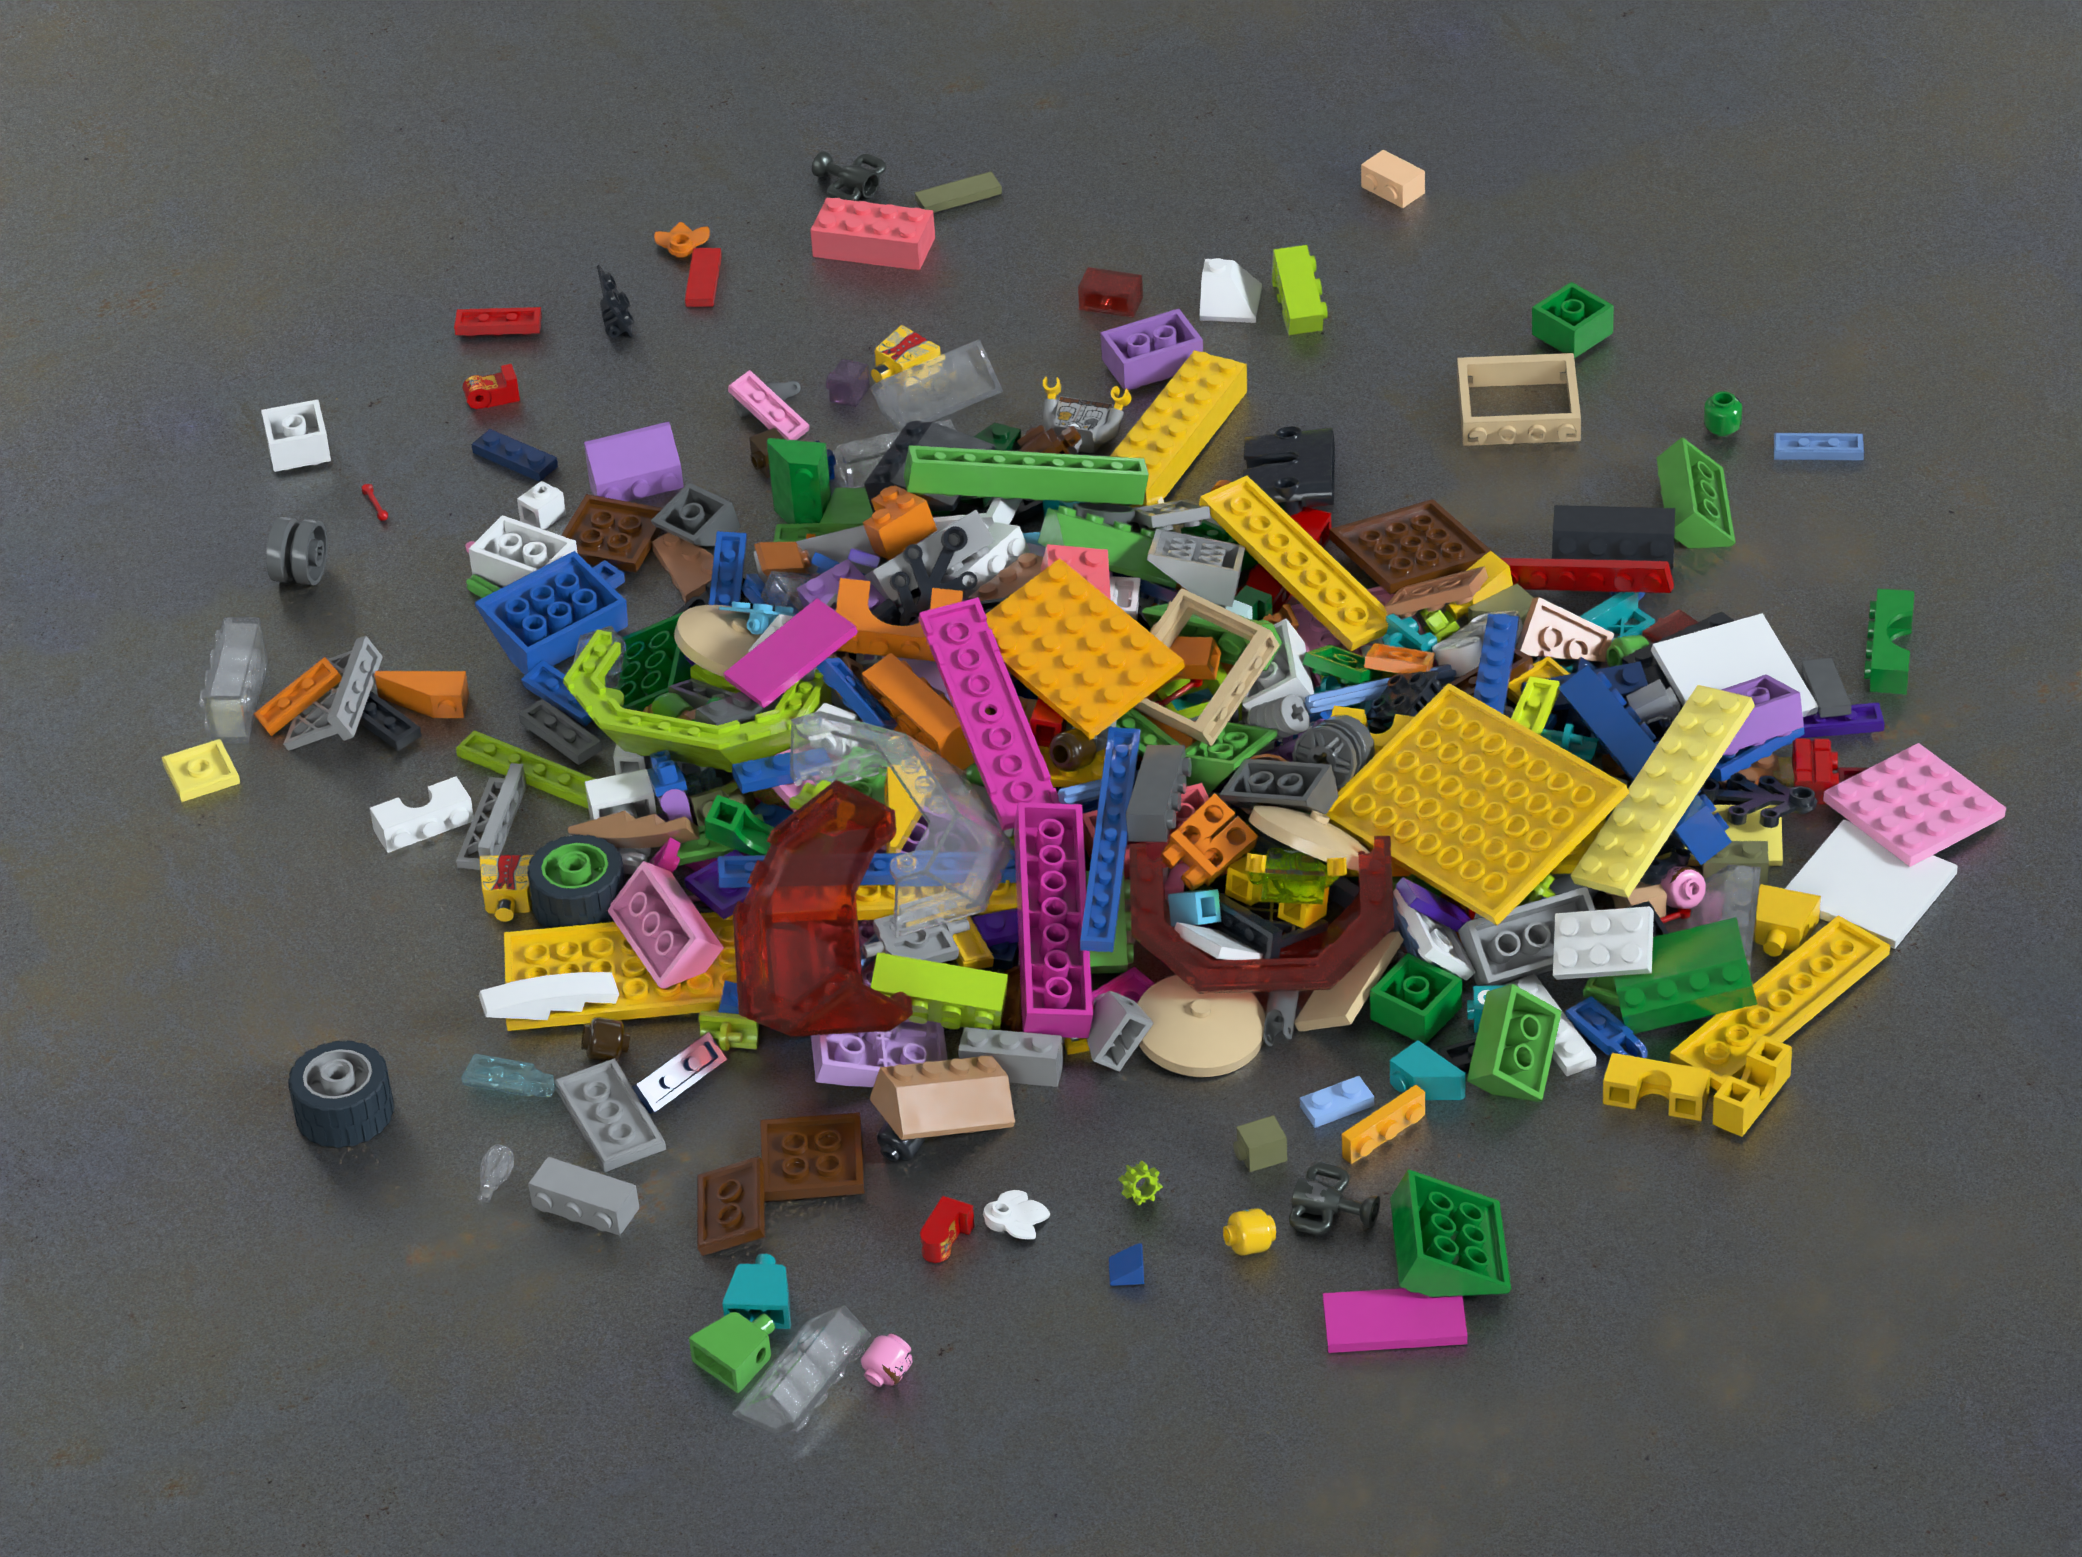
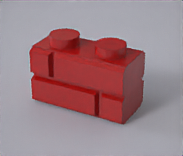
M1795 738L1792 747L1793 787L1803 786L1812 789L1815 792L1817 805H1828L1823 801L1824 791L1839 784V773H1832V771H1837L1838 752H1831V741L1829 739H1814L1811 741L1810 739Z

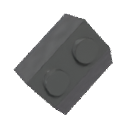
M690 482L651 520L652 525L689 543L701 546H715L717 531L736 532L741 527L732 502Z

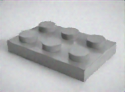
M1187 499L1134 508V522L1140 523L1141 527L1147 526L1148 529H1155V531L1156 529L1173 530V524H1184V527L1202 525V520L1211 518L1209 506H1199V503Z

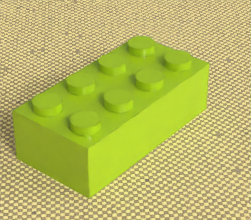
M877 952L870 988V1011L876 1012L878 1016L884 1018H894L895 1015L908 1017V1020L919 1024H925L927 1021L937 1022L948 1029H959L961 1026L1000 1030L1007 995L1008 974Z

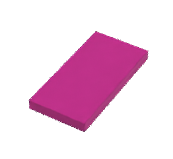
M816 598L723 674L726 681L765 708L854 637L858 631L853 623Z
M1405 1288L1323 1293L1328 1353L1467 1344V1328L1462 1296L1429 1297L1418 1292H1410Z

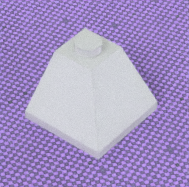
M1220 258L1205 259L1201 282L1200 321L1256 323L1262 283L1234 260H1223Z

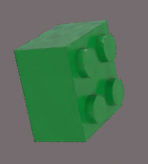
M1573 282L1568 283L1532 307V335L1563 353H1574V359L1613 333L1614 305Z
M1409 953L1370 990V1019L1415 1041L1419 1040L1424 1045L1462 1008V979Z

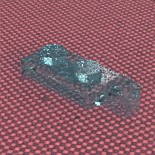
M481 1054L473 1055L461 1077L465 1086L521 1096H532L534 1094L536 1097L551 1098L556 1089L554 1076L535 1069L532 1063Z

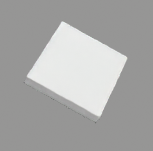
M1177 922L1173 931L1175 936L1217 959L1259 965L1263 956L1262 953L1216 929Z

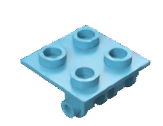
M732 602V607L719 606V610L750 613L747 629L756 635L763 634L779 614L796 615L793 614L794 608L775 606L774 612L772 611L773 605L754 603L753 609H750L751 603Z

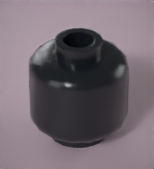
M885 1121L877 1133V1142L881 1146V1154L893 1162H897L898 1159L911 1160L926 1139L924 1137L901 1140L887 1121Z

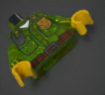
M1286 845L1280 849H1268L1267 855L1247 853L1245 871H1248V879L1251 883L1255 885L1262 883L1261 902L1323 905L1325 888L1333 885L1340 876L1347 875L1346 857L1327 858L1326 866L1319 862L1317 858Z

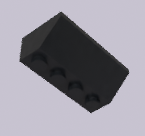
M1554 505L1552 559L1668 561L1670 569H1673L1675 508Z

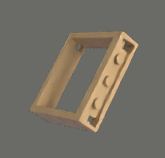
M1574 353L1457 358V382L1463 446L1581 441V413ZM1567 383L1570 413L1471 417L1469 387Z
M1181 588L1174 600L1169 602L1167 610L1161 619L1150 630V633L1167 647H1171L1193 614L1249 640L1250 643L1196 722L1147 698L1143 699L1133 708L1212 746L1280 645L1271 630Z

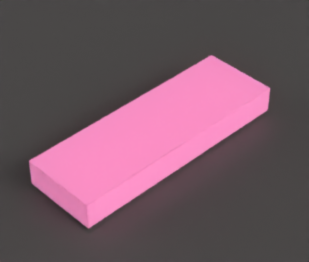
M750 370L729 385L728 392L769 430L776 428L784 439L797 440L809 431V424Z

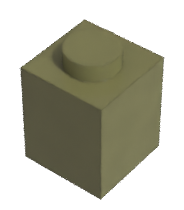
M1274 1115L1236 1127L1237 1141L1233 1142L1234 1152L1239 1161H1244L1249 1172L1287 1161V1137Z

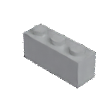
M964 1027L958 1049L959 1059L992 1055L1007 1073L1009 1083L1058 1087L1063 1068L1061 1035Z
M547 1157L528 1183L532 1207L619 1236L639 1210L636 1185L551 1157Z

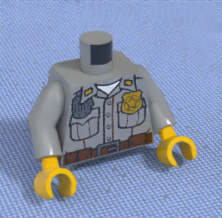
M1047 376L1043 379L1044 391L1047 394V399H1044L1043 423L1046 430L1048 431L1053 428L1059 436L1064 429L1075 426L1082 437L1073 447L1067 448L1070 454L1077 455L1078 452L1095 453L1102 444L1117 436L1124 415L1122 408L1131 402V395L1127 388L1124 395L1118 398L1120 395L1119 387L1114 386L1112 388L1111 397L1115 401L1113 408V404L1063 396L1056 400V395L1061 392L1059 378L1057 377V384L1053 388L1048 387Z

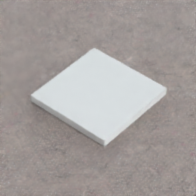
M1763 613L1652 645V654L1683 706L1697 685L1722 690L1767 674L1800 692L1803 717L1817 713V703Z
M1843 820L1785 889L1821 896L1820 919L1831 922L1839 915L1886 942L1891 948L1896 949L1955 877L1958 865L1932 855L1909 867L1853 823Z

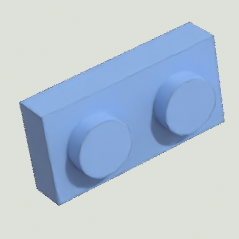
M1360 1076L1300 1097V1108L1314 1128L1374 1106V1095Z

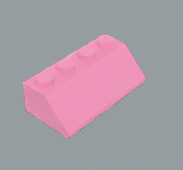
M645 861L640 864L608 909V913L660 988L664 989L705 973L724 949L671 871Z

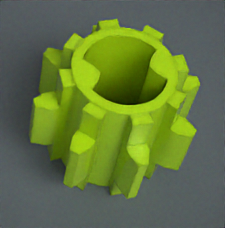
M1140 1161L1135 1167L1127 1164L1125 1175H1121L1118 1178L1124 1188L1121 1194L1126 1199L1133 1197V1201L1137 1205H1141L1146 1199L1155 1201V1193L1163 1188L1157 1178L1160 1172L1155 1167L1148 1169V1165L1144 1161ZM1144 1178V1184L1141 1187L1137 1188V1182L1140 1179Z

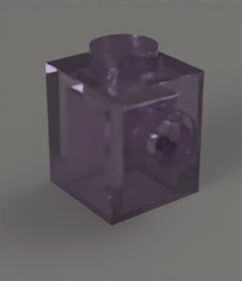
M841 359L826 379V388L829 389L830 402L857 407L870 388L868 364Z

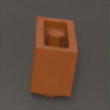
M759 542L754 544L762 572L777 590L812 578L809 567L813 566L811 557L807 549L802 550L796 542Z

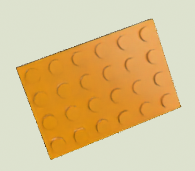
M1060 558L985 614L987 617L986 622L989 629H992L1008 672L1073 727L1081 730L1089 740H1092L1185 668L1184 660Z

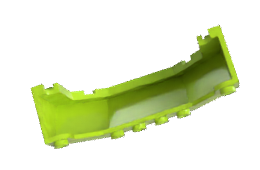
M596 630L563 678V684L597 726L625 752L636 753L640 756H650L652 753L668 750L671 760L674 762L679 761L695 764L699 767L717 768L727 772H732V764L774 756L808 742L809 719L824 703L832 705L831 687L824 682L823 675L816 669L812 680L802 681L801 678L786 690L774 710L756 714L754 721L743 724L735 720L721 725H712L622 708L624 694L620 690L605 687V676L621 654V643L614 642L611 646L612 632Z

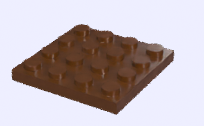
M1434 499L1331 528L1329 531V539L1390 595L1396 594L1399 589L1408 585L1464 572L1485 554L1492 551Z

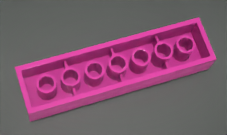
M1018 802L1014 822L1022 1031L1026 1033L1061 1035L1064 1038H1089L1093 1018L1090 951L1080 950L1087 894L1082 805Z

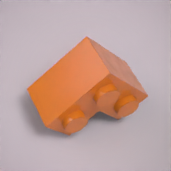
M896 485L883 489L878 496L871 499L875 512L872 514V517L862 522L874 553L888 560L901 554L907 546L917 544L937 531L927 501Z

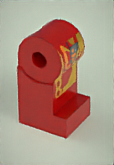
M512 363L500 366V373L483 377L473 375L464 381L462 389L471 408H490L520 401L517 377Z
M941 1197L920 1231L921 1243L923 1245L921 1249L922 1256L925 1260L932 1263H940L947 1260L951 1255V1246L959 1234L969 1235L975 1227L973 1205L949 1197Z

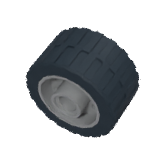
M350 1040L332 1041L331 1043H324L308 1050L302 1057L296 1060L295 1065L291 1068L288 1086L295 1121L302 1135L306 1136L313 1143H319L321 1146L326 1147L333 1146L335 1148L355 1146L380 1134L384 1130L383 1128L391 1121V1115L394 1112V1101L385 1059L375 1048Z

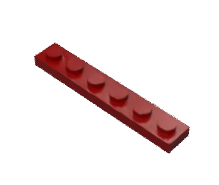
M1500 558L1510 566L1513 585L1518 584L1524 590L1671 593L1674 587L1668 561Z

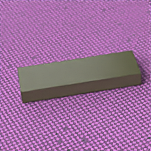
M991 171L915 192V201L921 209L933 210V213L1000 195L1002 194V186Z

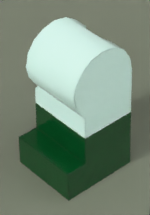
M1246 585L1234 598L1233 606H1226V609L1245 618L1259 621L1268 614L1272 615V595Z

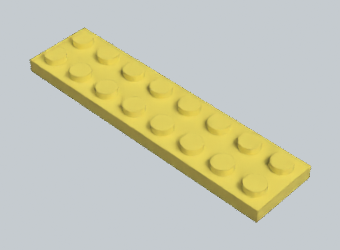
M1702 685L1696 686L1628 788L1630 793L1616 806L1570 875L1574 884L1629 898L1755 707L1752 697Z

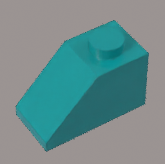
M1419 1040L1390 1060V1084L1398 1092L1404 1093L1414 1085H1417L1425 1091V1100H1462L1466 1097V1073Z

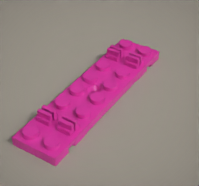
M979 597L919 612L918 619L1002 831L1014 828L1018 802L1061 804L1058 800L1056 788H1053L1050 781V773L1020 703L992 629H989L986 622L987 617ZM993 708L997 713L995 715H988L985 709Z

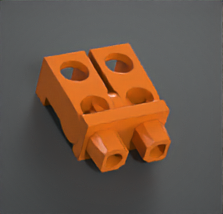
M1215 793L1179 829L1170 835L1168 845L1160 855V860L1170 869H1173L1180 861H1183L1189 867L1182 874L1181 880L1191 891L1204 883L1209 886L1228 869V866L1233 864L1243 854L1246 855L1251 851L1258 839V835L1239 816L1233 820L1235 812Z

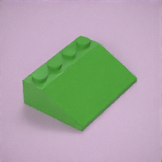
M1059 505L1058 510L1047 509L1038 539L1039 544L1044 547L1050 544L1108 550L1109 571L1176 588V581L1147 560L1155 531L1142 528L1141 533L1131 531V525L1119 521H1114L1113 525L1103 523V517L1087 513L1086 518L1076 516V510Z

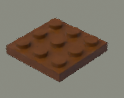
M586 494L561 536L576 541L577 553L588 564L598 565L605 560L619 570L637 573L652 548V541L657 539L662 529L652 525L651 520L663 508Z
M860 1112L760 1120L761 1159L764 1163V1201L864 1194Z

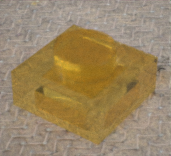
M1778 757L1777 770L1772 771V777H1775L1779 783L1790 789L1794 787L1791 757Z

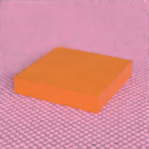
M1374 643L1365 657L1364 668L1402 674L1420 671L1427 672L1434 665L1435 653Z

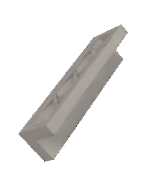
M511 763L505 778L489 777L457 857V868L480 870V859L468 858V855L476 851L479 852V858L480 856L501 854L526 790L523 764ZM495 789H501L498 797L493 794ZM492 810L491 815L488 818L485 815V813ZM484 831L482 838L479 839L477 834Z

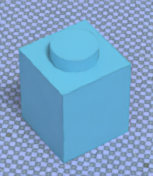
M1218 889L1168 894L1171 926H1176L1177 922L1189 925L1221 922Z

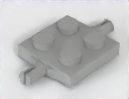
M931 904L875 919L873 929L879 941L862 945V952L866 959L876 956L877 952L942 963L958 958L959 949L953 939V935L969 931L970 925L966 917L948 922L939 914L935 905Z

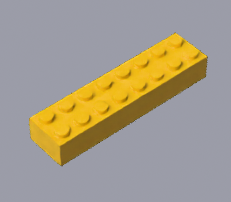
M1195 350L1192 352L1110 455V457L1144 458L1149 476L1143 505L1132 504L1129 507L1135 508L1158 504L1161 496L1164 500L1247 393V364L1234 361L1233 359L1210 355L1206 352Z

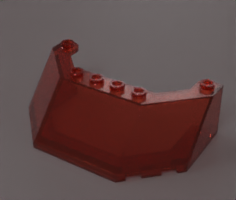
M836 779L772 829L767 839L771 846L763 862L757 860L747 881L752 886L744 903L738 901L733 911L738 1009L740 1016L792 1037L891 1031L913 1015L912 1000L908 994L897 992L889 998L864 985L862 978L856 892L875 852L895 837L897 830L895 810Z
M1374 836V849L1368 854H1365V851H1358L1359 897L1328 926L1327 931L1281 948L1279 959L1262 958L1247 960L1217 959L1183 940L1174 929L1175 926H1171L1169 905L1165 903L1162 858H1156V861L1149 859L1146 854V843L1129 844L1131 936L1198 994L1331 990L1394 928L1390 836Z

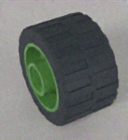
M578 834L552 840L535 852L536 854L529 861L527 874L533 913L538 923L542 924L544 928L615 922L608 913V909L625 886L626 881L622 856L613 844L608 843L603 838Z

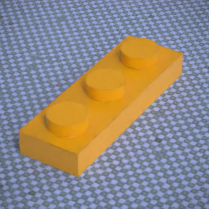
M1414 1085L1343 1132L1342 1158L1352 1164L1361 1157L1369 1155L1373 1149L1387 1140L1393 1139L1399 1132L1411 1124L1417 1123L1425 1116V1091L1419 1086Z

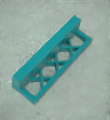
M1619 592L1579 616L1614 634H1620L1618 637L1642 635L1655 627V619L1638 608L1639 592ZM1632 618L1641 622L1638 625H1624V623ZM1553 659V660L1556 661L1558 664H1559V662H1561V661H1575V660ZM1573 664L1563 668L1571 674Z

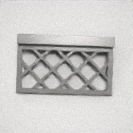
M367 636L356 639L351 651L327 659L339 672L342 679L292 720L283 744L288 751L337 733L344 741L354 737L375 680V671H378L383 658Z

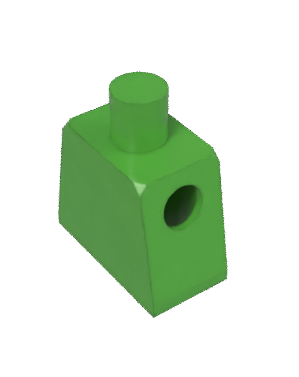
M731 1312L689 1337L692 1361L739 1393L770 1360L771 1349L768 1335L775 1330V1325L766 1314H761L750 1322L739 1313Z

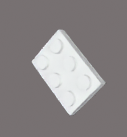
M1395 889L1393 894L1398 902L1397 910L1406 919L1409 925L1407 930L1417 941L1420 956L1428 963L1435 962L1443 970L1467 981L1475 973V970L1456 932L1409 907L1398 890Z
M1651 907L1555 913L1553 976L1560 980L1652 973L1654 911Z

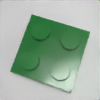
M1327 645L1306 652L1303 665L1313 668L1312 672L1315 674L1337 676L1340 678L1341 683L1350 686L1369 682L1371 679L1380 677L1383 674V671L1364 668V656L1333 645Z

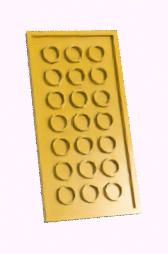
M760 908L743 909L726 919H722L715 912L701 913V916L724 949L705 973L664 989L657 985L615 922L504 932L505 984L546 975L578 972H612L619 992L616 1004L585 1002L582 1012L551 1010L548 1020L506 1018L507 1031L590 1023L595 1017L628 1020L700 1013L701 1011L711 1012L712 1010L719 1009L725 980L766 991L764 958L760 945V940H762Z

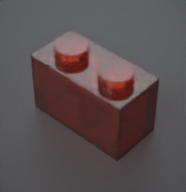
M1088 267L1078 286L1079 310L1134 318L1143 299L1142 275Z

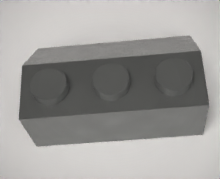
M1244 759L1219 794L1222 801L1239 808L1253 809L1254 806H1275L1303 813L1317 811L1322 814H1327L1339 797L1331 764Z

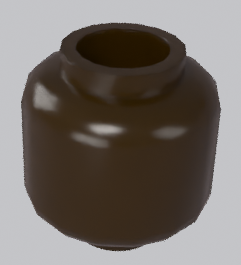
M1077 728L1060 732L1050 742V758L1059 770L1065 772L1085 768L1093 762L1096 756L1094 739L1089 740Z
M595 1017L591 1020L590 1024L585 1023L581 1049L586 1050L588 1058L601 1061H609L615 1058L617 1061L620 1058L621 1052H628L630 1033L624 1032L622 1021Z

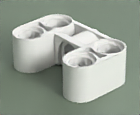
M1490 612L1473 618L1469 624L1432 647L1437 665L1450 664L1452 670H1456V676L1454 677H1461L1478 667L1488 614L1519 616L1516 648L1523 628L1519 612Z

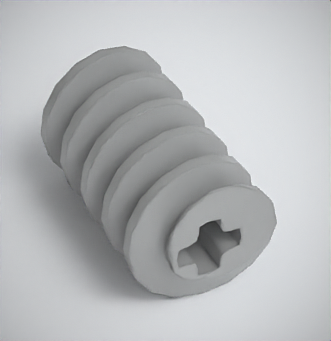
M1290 694L1252 707L1248 712L1245 725L1277 729L1278 736L1271 741L1273 742L1308 730L1310 717L1303 700L1297 695Z

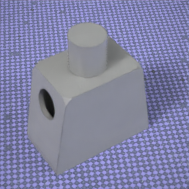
M1108 991L1094 999L1095 1009L1093 1010L1087 1042L1094 1062L1120 1071L1149 1031L1153 1022L1135 1001Z

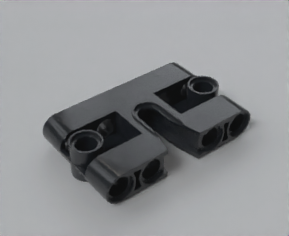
M1288 426L1278 429L1275 434L1245 437L1244 460H1246L1247 469L1243 470L1242 477L1248 476L1288 515H1294L1302 511V500H1306L1307 508L1334 505L1335 441L1333 428L1301 431L1298 427Z

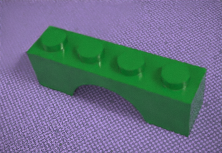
M1877 588V600H1870L1869 619H1875V621L1869 620L1867 639H1873V641L1867 640L1866 659L1872 660H1865L1864 679H1870L1869 692L1907 694L1910 651L1897 646L1892 641L1912 633L1914 591Z
M718 794L705 819L706 839L752 856L835 854V838L806 827L797 832L777 829L758 819L749 810L747 805Z

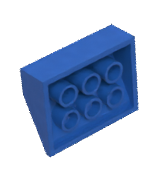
M575 551L475 602V607L511 662L524 675L542 660L554 666L581 652L596 630L612 632L613 635L628 627L627 601Z

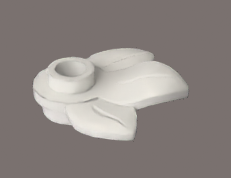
M1011 1190L1000 1194L998 1201L988 1203L984 1208L983 1216L987 1227L994 1231H1007L1011 1236L1019 1239H1035L1036 1232L1033 1225L1048 1219L1050 1212L1043 1204L1034 1200H1028L1026 1192Z

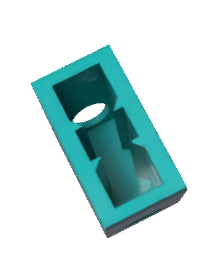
M769 1254L758 1255L755 1264H739L735 1269L723 1299L724 1316L731 1312H737L752 1322L761 1314H766L773 1321L775 1329H790L791 1319L786 1267L777 1265L775 1258Z

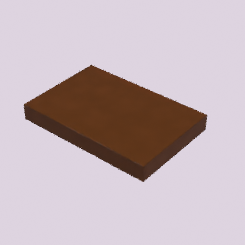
M760 1156L697 1175V1249L702 1256L765 1237L764 1163Z

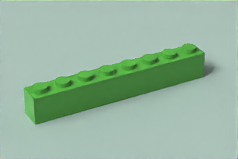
M911 445L908 447L904 470L907 492L918 495L927 493L943 494L946 496L966 495L977 498L1002 497L1004 499L1022 498L1035 501L1059 500L1066 503L1074 501L1091 502L1093 504L1115 503L1124 506L1132 504L1143 505L1149 476L1144 458Z

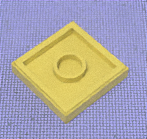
M221 739L162 757L163 766L181 802L240 784L239 775Z

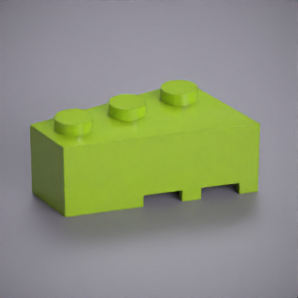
M1307 245L1273 250L1271 283L1273 287H1278L1277 301L1282 303V316L1289 335L1322 331L1323 319L1328 318L1326 302L1320 301V295H1322L1320 278L1315 279L1314 272H1316L1315 256L1309 255Z

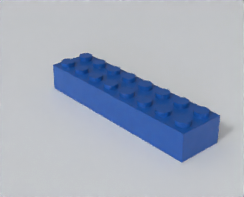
M1587 665L1558 688L1584 725L1633 782L1660 740L1654 743L1653 740L1656 737L1645 723L1640 726L1638 725L1642 720L1631 706L1623 707L1627 702L1616 688L1612 691L1609 690L1612 684L1602 671L1596 674ZM1705 794L1695 796L1673 829L1675 835L1700 865L1704 864L1732 842L1725 833L1729 826L1718 812L1714 815L1712 814L1716 808Z

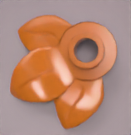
M679 222L670 232H655L654 239L659 246L667 248L670 254L684 258L693 253V248L704 244L709 239L710 230L708 226L692 231L683 222Z

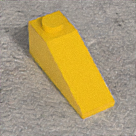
M887 767L884 782L886 853L901 852L923 813L925 800H931L932 783L931 781H926V768Z

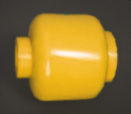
M1259 1208L1234 1212L1229 1216L1227 1226L1223 1227L1225 1244L1231 1246L1234 1252L1240 1256L1265 1252L1276 1239L1275 1222L1271 1215H1267Z

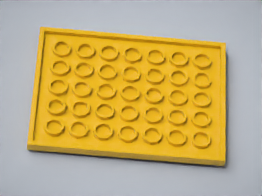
M1448 683L1338 792L1339 797L1328 813L1324 815L1330 818L1328 823L1343 830L1354 839L1498 926L1630 792L1626 784Z

